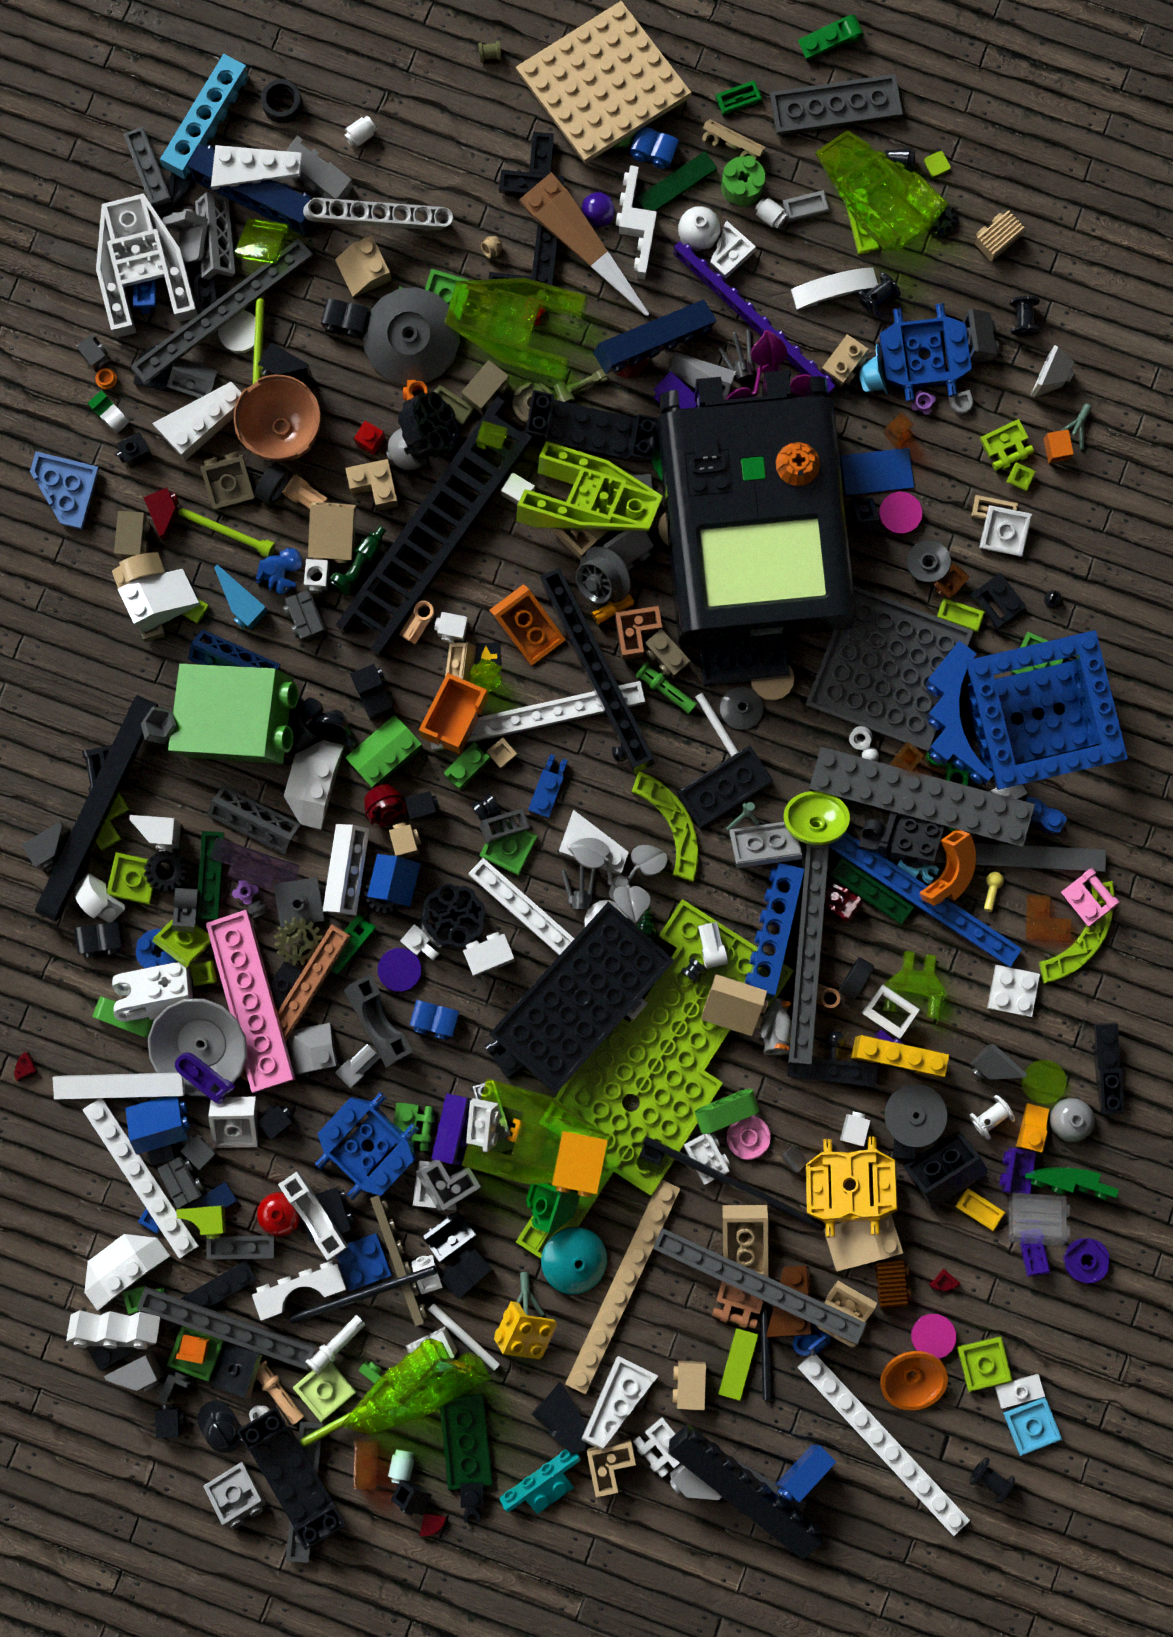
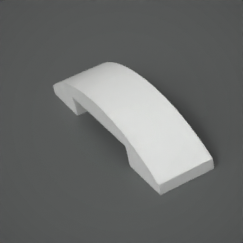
M861 268L807 282L791 289L796 310L816 306L821 301L859 291L868 292L878 285L873 268Z

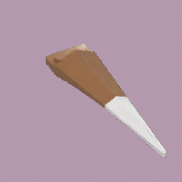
M552 172L519 199L520 204L533 219L592 267L645 316H649L648 311L568 190L564 188Z

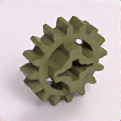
M292 917V923H288L285 920L284 928L278 926L277 929L281 933L280 935H274V938L279 941L274 943V947L279 949L277 954L283 956L285 962L291 959L292 965H296L297 961L304 965V959L310 960L311 955L320 944L318 940L323 937L317 933L320 929L317 926H313L314 923L311 920L306 923L304 917H301L299 921ZM306 929L310 931L312 938L306 937ZM299 938H301L302 942L299 941L296 945L294 941L299 940ZM284 943L290 945V953L285 949Z

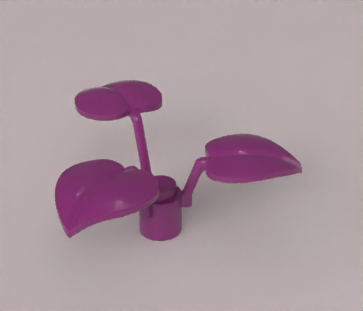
M765 330L762 337L751 350L753 362L759 365L754 391L751 392L747 387L739 388L733 391L726 400L755 397L758 393L761 373L780 371L777 364L782 363L786 359L787 347L778 336L769 330ZM802 374L792 379L790 398L806 396L811 375Z

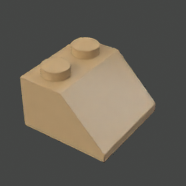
M372 235L352 243L335 259L353 298L392 281L390 271Z

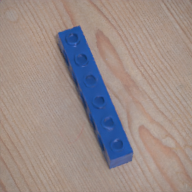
M780 862L770 872L769 881H772L771 889L767 888L764 901L767 902L766 910L762 909L759 918L762 927L761 931L757 930L754 943L757 944L756 952L752 951L749 964L753 966L751 973H747L745 978V984L766 990L765 998L773 999L776 995L804 873L802 868ZM778 885H786L788 892L782 893L779 891ZM773 905H780L783 908V913H776L773 910ZM773 925L777 927L778 934H771L768 926ZM763 947H771L774 954L772 956L766 955ZM760 967L766 968L769 976L762 977L758 969Z

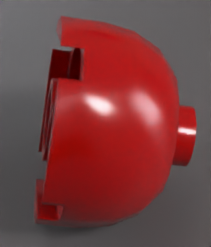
M283 1192L267 1195L262 1199L257 1209L259 1226L271 1236L282 1237L291 1234L301 1222V1216L290 1204Z

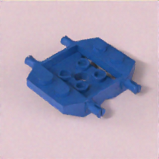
M944 303L935 305L937 318L905 322L903 321L902 308L894 309V324L879 335L885 381L900 390H905L906 402L915 401L913 389L928 385H947L948 397H952V395L957 396L956 382L972 369L965 323L947 317ZM940 332H943L949 372L945 371ZM926 350L930 354V358L923 360L919 357L918 352Z
M379 1092L372 1101L354 1097L349 1098L317 1133L323 1149V1155L315 1162V1165L323 1169L330 1160L337 1164L355 1182V1186L347 1193L351 1200H355L361 1191L382 1196L416 1160L411 1137L419 1128L415 1127L414 1123H411L403 1132L399 1127L390 1122L379 1108L387 1099L382 1092ZM367 1114L369 1117L351 1135V1137L341 1147H339L338 1145L341 1143V1141ZM366 1139H370L374 1143L372 1151H367L364 1148L363 1144ZM397 1143L398 1145L391 1151V1153L380 1163V1165L370 1175H368V1173Z

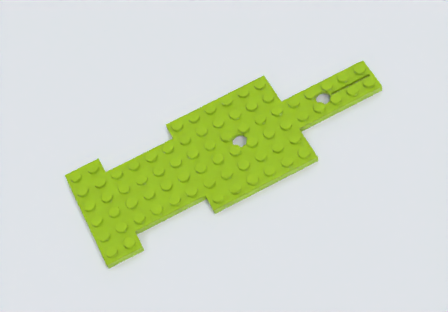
M683 899L658 936L677 949L671 957L674 962L654 983L645 997L644 1001L648 1003L647 1006L633 1021L628 1022L624 1018L559 1090L539 1122L560 1137L562 1131L608 1140L597 1194L592 1193L591 1197L580 1196L574 1217L552 1234L534 1228L532 1224L534 1217L532 1215L516 1240V1243L539 1258L542 1256L547 1241L555 1233L568 1227H579L613 1172L649 1195H652L674 1159L664 1155L657 1172H652L637 1165V1159L644 1145L642 1144L644 1137L648 1136L674 1150L680 1151L698 1123L695 1110L710 1104L723 1083L704 1070L730 1029L701 1020L715 975L745 983L746 975L751 973L753 966L749 964L752 951L756 952L757 947L717 922L728 964L708 968L709 972L706 975H702L699 984L696 985L681 970L689 965L691 958L696 959L705 967L702 955L703 946L698 926L717 921ZM785 964L782 965L776 995L773 999L778 997L794 971ZM760 967L758 969L762 977L769 976L766 968ZM765 998V1000L769 1001L767 1007L770 1006L773 999ZM628 1094L636 1095L640 1101L638 1109L633 1112L625 1110L622 1106V1100Z

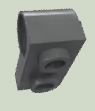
M175 888L172 931L195 932L198 889Z

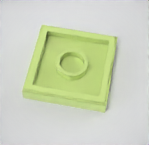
M332 1362L321 1371L322 1374L320 1376L312 1370L293 1387L320 1422L324 1421L356 1393L355 1389Z

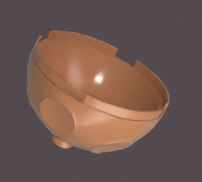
M286 375L265 376L257 379V382L249 388H245L239 396L234 410L235 431L240 442L257 457L273 462L293 461L307 453L316 441L321 424L320 406L310 389L298 379Z

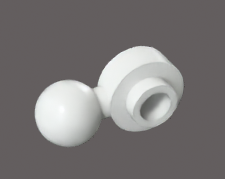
M864 726L854 728L849 737L850 744L856 749L863 750L862 758L877 762L879 753L875 748L870 747L872 741L871 731ZM858 734H863L865 739H860Z

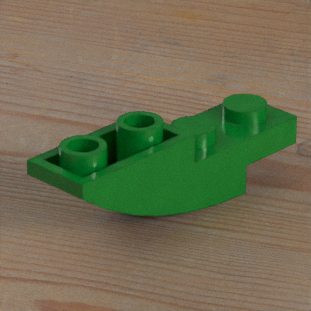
M1052 1167L1025 1174V1178L1032 1180V1185L1041 1188L1048 1185L1052 1187L1051 1191L1062 1195L1065 1194V1191L1073 1193L1074 1189L1084 1193L1090 1190L1095 1192V1197L1108 1200V1197L1117 1198L1119 1191L1117 1188L1099 1183L1101 1174L1089 1170Z

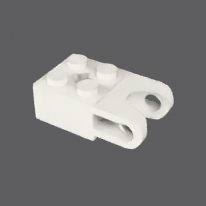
M180 962L117 974L112 980V987L118 995H128L114 1004V1016L122 1022L149 1017L150 1020L156 1019L167 1006L183 999H193L192 980L189 969Z

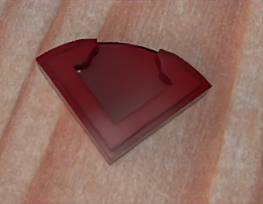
M28 1051L24 1052L16 1063L14 1070L16 1081H20L37 1072Z
M942 1268L928 1285L936 1290L948 1291L955 1289L961 1283Z
M424 1512L419 1536L435 1534L443 1526L446 1516Z

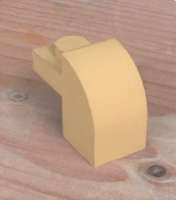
M158 552L129 557L119 562L120 566L112 570L118 589L136 579L165 573Z

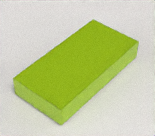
M943 598L937 617L978 633L984 611Z

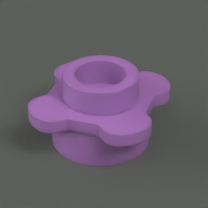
M917 391L911 408L913 411L918 410L923 412L924 415H929L932 411L931 406L936 399L934 395Z
M246 879L239 880V886L236 890H233L232 895L236 899L243 900L244 904L249 905L252 903L254 895L258 893V887L249 884Z

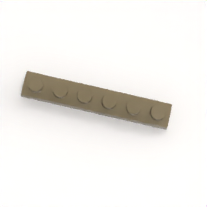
M380 1195L370 1198L398 1278L412 1273L408 1261L404 1262L401 1254L405 1252L401 1240L396 1241L394 1232H397L394 1220H389L386 1211L390 1209L386 1198H381ZM416 1283L401 1286L415 1327L424 1324V1318L427 1317L424 1305H419L416 1296L420 1294Z

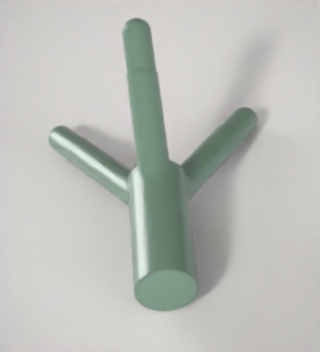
M1084 404L1077 419L1060 430H1069L1075 426L1072 435L1075 436L1079 430L1080 450H1084V422L1092 409L1089 404Z
M743 801L741 803L744 808L743 813L726 830L729 831V829L735 827L744 817H750L756 826L761 825L752 813L755 808L754 803L748 802L746 804Z
M521 1272V1293L517 1302L521 1304L523 1300V1309L525 1314L528 1315L529 1298L540 1316H544V1312L530 1292L529 1272Z

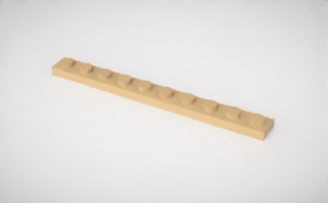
M661 1180L655 1189L565 1385L586 1394L680 1188Z

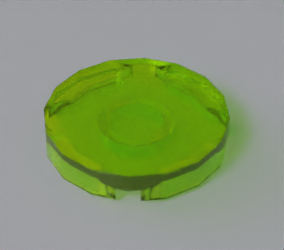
M1039 1060L1032 1062L1026 1067L1024 1072L1027 1073V1076L1022 1078L1021 1084L1024 1093L1029 1099L1036 1103L1049 1104L1062 1097L1067 1079L1064 1071L1058 1064L1049 1060Z

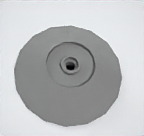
M183 999L167 1006L153 1021L148 1036L149 1059L156 1073H178L175 1068L176 1059L182 1053L189 1052L196 1055L224 1079L234 1083L242 1074L247 1059L246 1036L238 1020L223 1006L206 999ZM202 1040L205 1046H201L198 1041ZM184 1078L185 1094L190 1096H206ZM216 1084L212 1086V1088L215 1090H218L220 1088Z

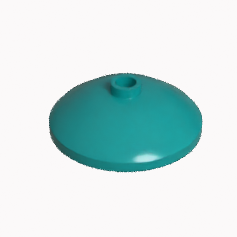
M568 1227L562 1229L547 1241L541 1256L542 1272L548 1283L556 1290L566 1294L584 1293L598 1284L607 1267L605 1246L595 1233L586 1228ZM581 1260V1265L575 1267V1262Z

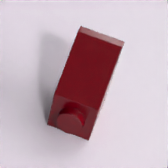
M164 488L143 497L162 541L167 540L178 515L176 505L180 504L175 492L171 493L168 488Z

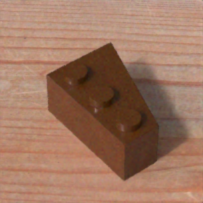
M806 1265L784 1267L780 1283L812 1297L810 1267ZM774 1306L766 1337L815 1335L813 1323Z

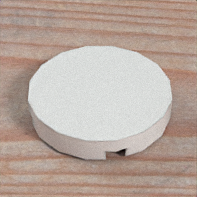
M243 310L219 328L218 335L222 345L234 353L251 351L254 348L255 316Z

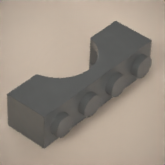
M371 974L353 982L344 990L386 1068L413 1052L403 1032L394 1029L385 1017L380 1002L381 992Z

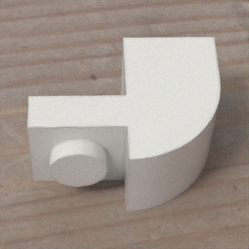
M89 873L74 887L75 898L78 904L92 918L99 916L107 922H113L125 910L122 902L107 894L106 883Z

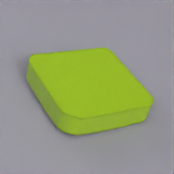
M942 151L936 152L924 159V164L931 177H937L950 170V164Z

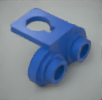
M814 1324L815 1335L796 1336L793 1340V1348L801 1356L811 1354L815 1356L831 1343L830 1339L832 1336L818 1329Z

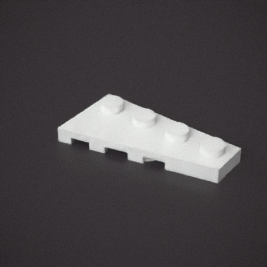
M215 145L211 188L214 190L220 189L223 186L234 187L243 183L252 182L254 184L261 183L263 180L272 179L274 181L300 177L302 153Z
M619 1356L616 1357L581 1440L602 1450L658 1375Z

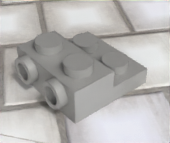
M243 1462L203 1486L221 1524L226 1528L231 1527V1529H235L244 1523L242 1519L249 1515L254 1517L263 1511L262 1507L267 1504L258 1485L254 1483Z

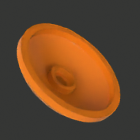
M910 1351L893 1358L883 1369L880 1378V1386L885 1399L891 1405L903 1410H920L929 1407L941 1398L948 1384L947 1371L942 1361L933 1354L923 1351Z

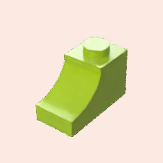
M224 1205L176 1210L177 1219L191 1221L199 1228L200 1235H206L207 1239L220 1238V1234L226 1232Z

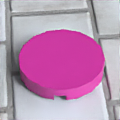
M895 492L883 500L879 508V519L881 525L890 533L895 535L909 534L919 525L922 519V508L915 496L907 492Z
M929 1313L921 1316L913 1325L911 1341L917 1351L928 1352L937 1358H942L953 1350L956 1343V1331L953 1324L946 1317Z

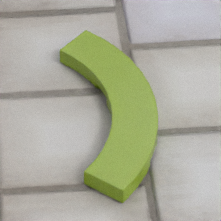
M638 772L631 793L639 795L653 804L664 816L673 833L676 847L673 876L694 882L698 863V846L695 829L688 812L677 796L660 781L647 774Z
M1113 881L1102 883L1114 897ZM1090 885V892L1093 898L1101 907L1105 906L1107 903L1096 889ZM1113 909L1092 926L1088 927L1086 924L1077 940L1064 952L1051 959L1039 962L1043 984L1068 976L1083 966L1097 952L1110 928Z

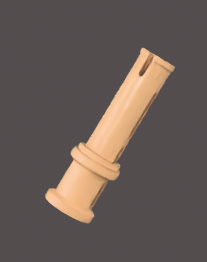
M265 1360L259 1365L256 1378L262 1385L261 1389L265 1392L268 1391L288 1417L291 1424L294 1425L304 1415L281 1387L279 1377L272 1373L267 1366L268 1362Z

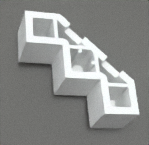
M77 1311L70 1316L66 1341L74 1343V1346L79 1348L104 1346L111 1349L117 1347L147 1349V1347L156 1344L160 1317L142 1312L128 1316L111 1311L102 1315Z

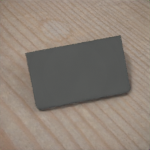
M180 358L173 364L167 387L201 398L211 393L217 370Z

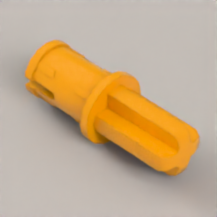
M628 594L620 602L612 603L608 601L607 605L592 612L593 619L597 620L596 623L599 625L601 622L615 616L616 612H622L633 606L634 600Z

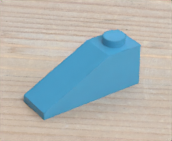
M216 565L214 567L230 609L236 617L234 621L241 628L244 629L246 626L252 630L268 612L267 608L220 566Z

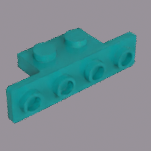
M567 1449L563 1450L558 1456L543 1464L533 1474L525 1477L523 1481L512 1489L507 1490L499 1498L504 1510L508 1513L526 1500L535 1513L539 1514L572 1490L574 1487L564 1472L581 1460L578 1453H570Z

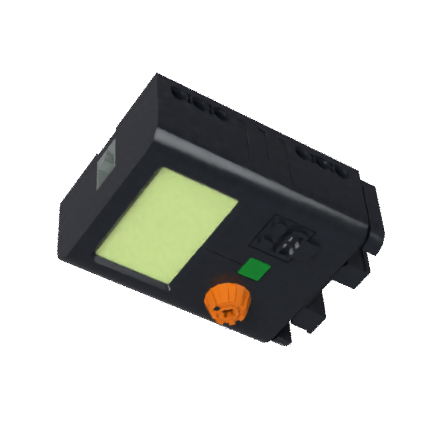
M791 370L765 372L762 396L724 400L721 377L696 379L694 399L697 401V407L680 409L678 390L668 391L660 395V416L658 417L657 436L679 646L778 634L794 635L834 631L837 629H852L857 613L849 539L846 528V513L844 510L845 502L842 491L834 400L828 397L827 379L825 377L810 376L805 397L790 398Z

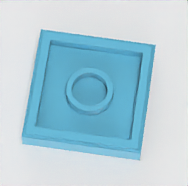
M1046 1397L1032 1400L1002 1412L1020 1456L1062 1440Z

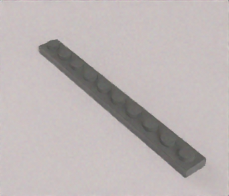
M297 239L132 364L131 369L146 385L313 258V254L300 239Z
M806 844L788 1063L811 1065L829 845Z
M664 1228L661 1229L653 1249L853 1343L859 1344L867 1326L866 1322Z

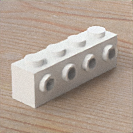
M336 824L323 911L339 915L356 916L369 828Z

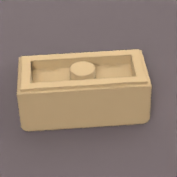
M450 643L446 674L450 673L472 683L476 646L470 643Z

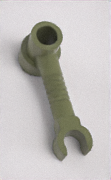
M600 369L591 376L566 386L565 382L557 383L553 387L557 395L556 400L574 404L576 401L573 396L574 392L593 384L603 383L608 380V375L604 373L603 369Z

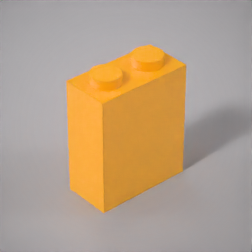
M562 1131L552 1185L556 1186V1191L569 1193L570 1189L578 1190V1195L591 1197L592 1193L597 1194L608 1140Z

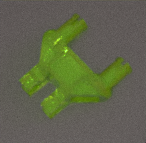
M904 952L901 970L883 985L898 995L901 992L926 995L929 998L926 1018L940 1020L942 1000H945L947 993L934 974L936 955H925L923 971L913 970L915 952ZM885 997L882 1010L889 1011L890 1008V1012H897V1004Z

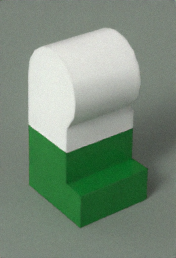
M102 390L87 403L98 417L116 434L129 423V420Z

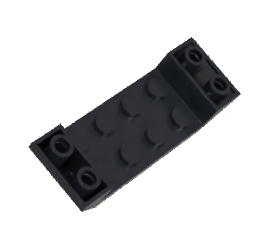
M533 390L525 431L530 436L543 443L548 441L570 449L623 461L652 460L658 418L637 414L633 418L554 400L555 394Z
M277 1406L237 1430L245 1447L251 1452L292 1523L294 1531L305 1550L345 1526L332 1498Z

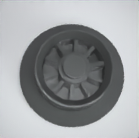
M597 546L588 549L582 556L580 567L576 572V583L580 592L588 600L594 603L608 601L615 603L627 597L631 589L630 573L624 561L615 552L608 548Z
M920 1084L906 1085L895 1091L889 1098L885 1107V1123L890 1134L898 1142L910 1147H922L933 1143L943 1133L947 1123V1109L940 1095L930 1087Z

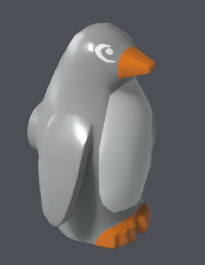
M775 998L770 1003L759 1029L765 1044L764 1055H784L789 1053L792 1022L788 1016L787 1009L791 1003L781 998Z

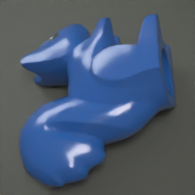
M286 548L280 551V556L272 555L264 560H260L256 583L267 580L269 582V590L276 585V592L279 595L285 594L291 588H295L296 583L284 577L286 571L294 572L301 567V553L294 548Z

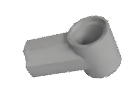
M367 1044L351 1060H347L335 1073L351 1089L365 1076L364 1073L380 1059V1056Z

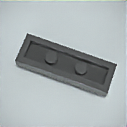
M220 1236V1238L207 1239V1259L275 1258V1236Z

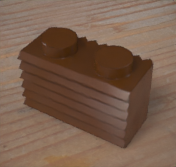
M902 1259L875 1261L879 1307L908 1306L907 1300H911L910 1287H906L905 1278L909 1277L908 1264H904Z

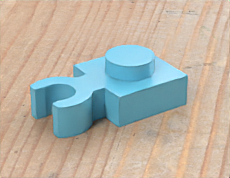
M900 860L897 865L915 878L920 874L923 880L929 884L932 883L933 877L929 876L928 873L931 872L937 875L939 872L938 867L923 864L921 868H912L906 866Z

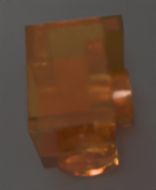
M901 412L886 426L883 433L899 448L914 434L911 431L914 424Z

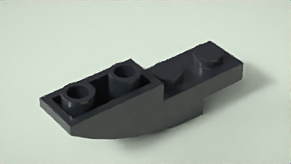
M1118 1023L1094 1024L1095 1044H1093L1101 1114L1124 1113L1123 1075L1120 1068Z

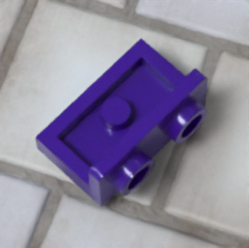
M1008 1147V1151H1005L1003 1155V1164L1006 1165L1005 1173H1001L999 1182L1002 1192L1030 1196L1032 1180L1025 1178V1174L1034 1171L1036 1152Z

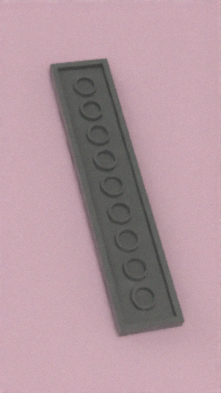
M825 747L820 748L809 787L810 790L893 811L898 814L1019 847L1024 846L1035 804Z

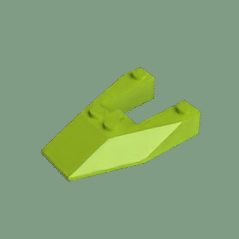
M546 441L539 456L538 473L573 484L567 501L564 502L524 489L517 505L516 521L536 528L591 531H649L663 496L608 460Z

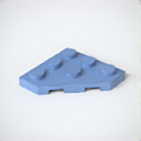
M36 451L30 473L61 525L83 530L100 468Z

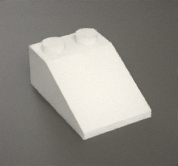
M183 569L136 579L118 589L134 625L141 633L148 632L158 625L200 605Z

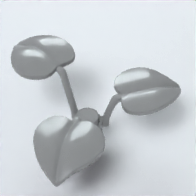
M583 838L572 843L568 849L575 859L588 869H598L603 866L604 862L606 863L608 884L611 885L609 896L615 901L618 908L634 923L648 909L650 896L641 887L633 886L630 888L631 879L638 869L647 876L659 874L665 868L668 860L667 854L663 850L650 845H639L631 853V860L636 866L628 878L617 876L613 879L610 861L606 857L609 854V847L603 841L596 838Z

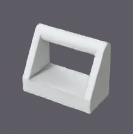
M882 984L862 1013L900 1039L920 1009ZM881 994L910 1013L901 1027H898L872 1009Z

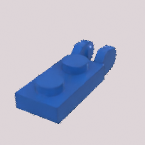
M550 754L545 770L543 769L528 808V811L549 818L568 762V760L563 758L558 774L550 772L555 761V755Z

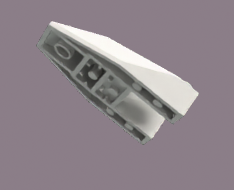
M140 194L102 204L96 272L110 328L115 338L137 333L125 287L165 277L177 321L182 322L196 317L198 311L195 306V299L181 250L146 196Z

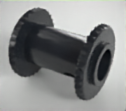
M886 273L879 274L881 282L867 294L863 291L857 293L861 305L873 316L879 314L877 307L888 297L893 295L895 298H899L901 295L896 282Z
M1035 296L1013 298L1009 303L1010 306L1016 308L1017 326L1011 329V334L1026 337L1040 333L1041 328L1034 325L1033 306L1040 303V299Z
M986 1457L974 1468L969 1483L973 1485L978 1481L996 1494L995 1503L998 1504L1011 1492L1015 1483V1477L1010 1476L1006 1480L988 1466L990 1459Z

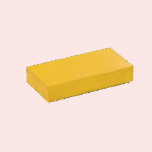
M969 1188L965 1189L955 1205L956 1208L992 1231L996 1229L1006 1213Z

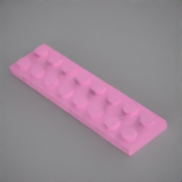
M248 910L206 923L229 1011L238 1020L246 1036L247 1059L244 1066L251 1092L256 1093L295 1080Z

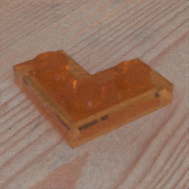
M1027 895L1025 939L1071 941V919L1049 918L1050 896Z

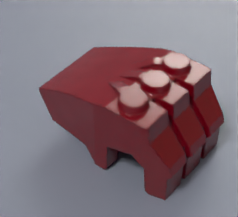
M833 883L825 891L824 906L835 916L847 923L852 920L859 910L858 908L863 904L859 896L856 897L847 888H842Z

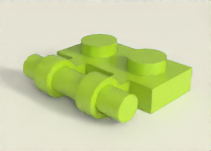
M1019 419L983 435L979 439L988 458L994 455L998 456L999 460L992 463L995 471L1001 468L1006 469L1010 467L1011 463L1018 460L1023 461L1028 458V455L1034 453L1032 445L1024 448L1022 444L1029 437ZM1014 446L1016 452L1007 456L1005 450Z

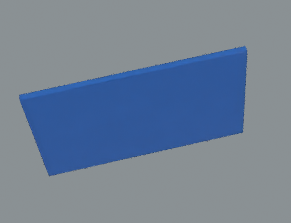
M909 448L859 454L853 453L841 456L846 496L914 488Z

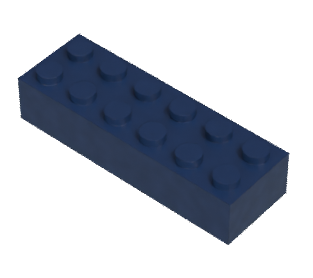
M199 144L188 164V169L195 183L305 238L307 237L315 222L306 219L303 209L313 199L306 193L299 194L286 183L281 185L275 182V180L272 181V179L263 180L261 183L252 184L250 182L239 184V186H223L220 189L212 190L211 181L215 148ZM311 205L312 213L318 215L315 205Z

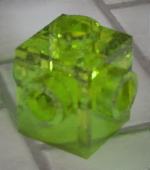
M482 658L477 665L474 664L469 673V676H471L470 683L486 689L489 695L494 687L498 688L500 685L502 667L491 660Z

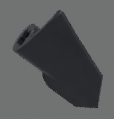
M559 1382L531 1415L546 1427L550 1435L570 1453L585 1451L586 1442L581 1439L587 1425L562 1382Z

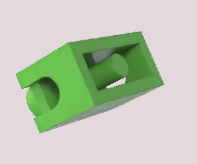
M474 742L444 772V776L461 791L491 761L490 756L487 753L485 754Z

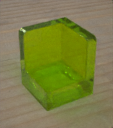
M482 421L476 439L477 447L485 449L487 445L501 449L504 439L507 438L508 428Z

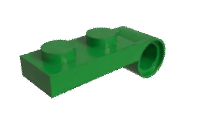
M853 14L798 39L806 61H809L843 43L851 44L857 42L864 36V33L856 15Z

